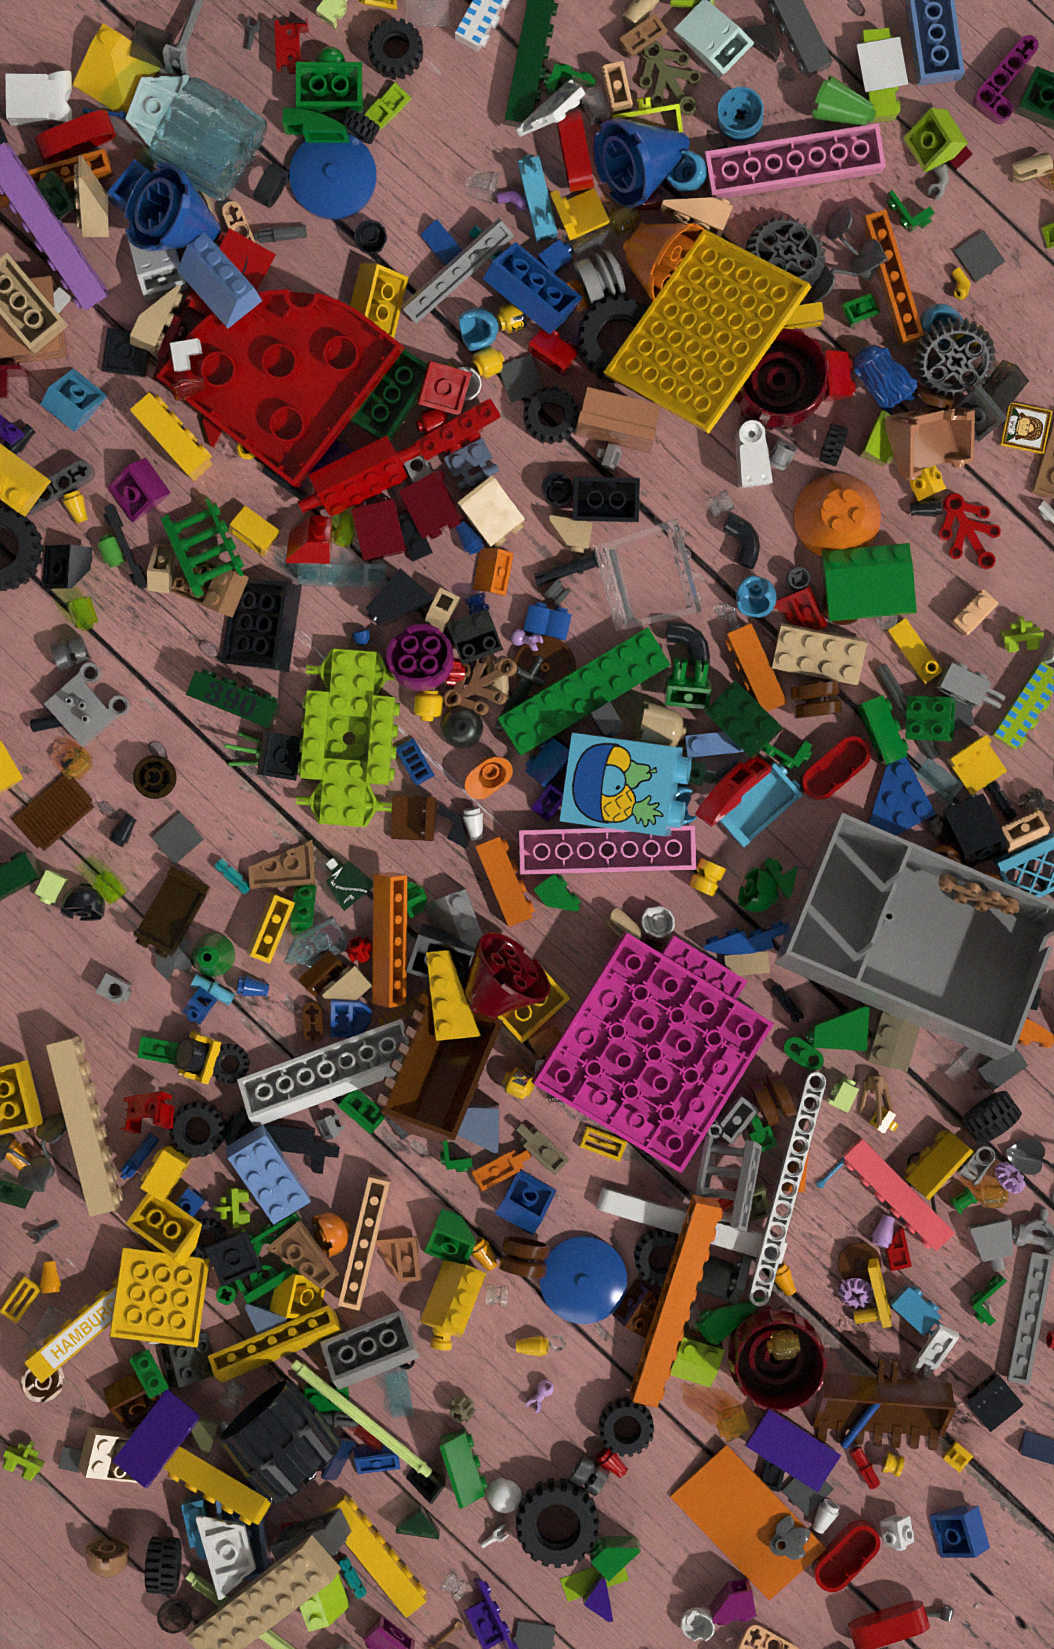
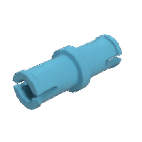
M196 974L190 985L196 989L203 988L228 1006L235 996V993L218 986L219 983H213Z

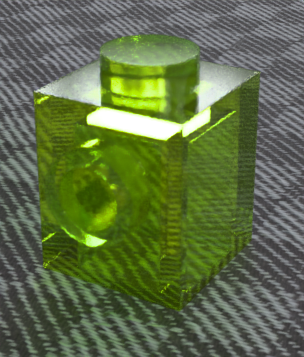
M85 595L66 602L75 628H81L84 631L93 628V624L99 622L90 596Z
M103 871L96 877L97 882L93 884L109 905H113L129 892V889L114 871Z

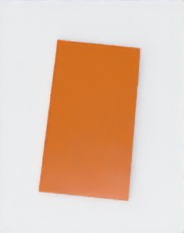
M728 1444L670 1495V1498L769 1601L827 1549L811 1532L809 1540L802 1546L806 1555L801 1559L791 1560L785 1555L777 1556L772 1553L769 1548V1541L775 1535L776 1524L782 1518L791 1515L794 1527L808 1528ZM780 1541L777 1544V1547L779 1549L783 1548L784 1546L783 1541Z

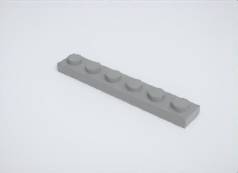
M498 218L403 303L401 308L417 324L513 238L514 235Z
M1030 1252L1007 1374V1380L1010 1382L1030 1385L1054 1258L1050 1254Z

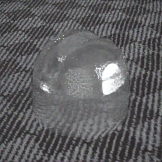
M553 1334L548 1339V1346L552 1351L558 1352L565 1348L566 1340L561 1334ZM552 1339L561 1343V1346L559 1347L551 1342Z

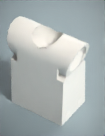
M59 71L50 75L5 74L6 118L11 126L51 124L58 126L72 120V109L67 103L72 91V75L70 71Z
M756 420L747 421L737 428L735 432L738 488L772 484L764 426Z

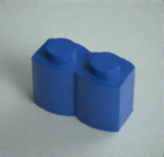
M539 602L529 605L523 628L524 632L566 641L572 614H568V609L555 607V610L546 608L547 604Z

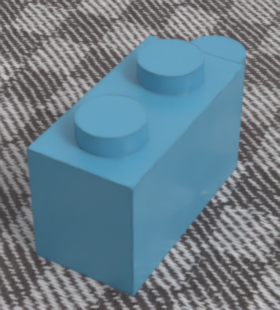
M905 1284L889 1301V1304L923 1336L927 1332L932 1335L934 1331H931L930 1328L935 1323L943 1325L938 1321L941 1318L937 1312L939 1307L931 1300L926 1302L921 1297L923 1293L915 1285L910 1287Z
M204 1494L184 1498L181 1508L190 1548L196 1547L198 1557L200 1559H207L196 1522V1516L211 1517L207 1500L203 1498Z

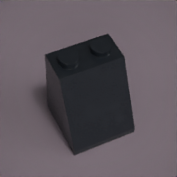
M400 568L366 607V610L369 612L367 616L376 625L382 623L386 626L431 605L434 597Z
M983 793L971 795L965 801L958 804H949L943 810L944 822L954 846L961 856L963 865L972 868L1005 854V835Z

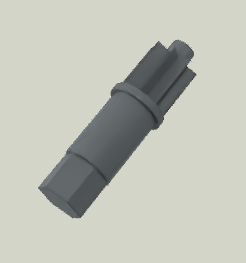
M306 225L258 229V233H254V239L259 240V243L307 238Z

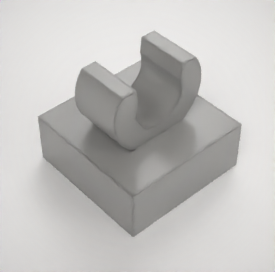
M608 444L606 450L598 448L595 457L602 460V465L605 468L616 472L623 451L615 445Z
M329 1115L315 1121L325 1141L341 1135L339 1131H342L345 1126L337 1127L335 1124V1120L340 1118V1115Z

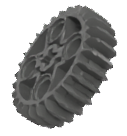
M782 215L779 216L778 220L773 216L770 221L765 219L762 224H758L756 229L751 232L745 249L808 282L810 286L819 278L826 259L823 256L826 249L821 248L823 241H817L819 234H812L814 227L811 229L806 228L807 222L802 225L799 223V218L795 222L791 221V216H788L787 220H784ZM777 233H786V236L783 238ZM803 245L808 248L810 254L802 250Z
M956 317V321L953 323L948 318L947 324H943L939 320L938 328L931 325L932 332H924L926 339L919 338L921 345L916 346L917 353L914 354L916 360L914 365L921 382L926 384L928 390L933 388L935 394L941 390L944 396L949 392L953 398L954 393L958 392L960 397H962L963 391L966 390L970 393V388L977 387V383L985 384L984 376L991 377L989 370L994 369L992 362L996 361L994 355L996 349L993 346L994 342L990 338L989 332L984 331L982 325L977 326L975 320L971 324L968 318H965L963 323L960 322L959 317ZM957 333L965 334L958 340H955L952 334ZM941 339H948L944 344H938ZM978 342L976 346L969 347L971 343ZM934 347L938 354L927 361L929 351ZM982 355V360L976 368L972 361ZM935 368H941L937 373L932 372ZM972 371L969 375L963 376L964 372ZM953 374L957 378V381H945Z

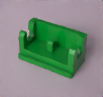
M359 1089L349 1092L338 1105L341 1110L370 1135L386 1117L380 1112L381 1108Z

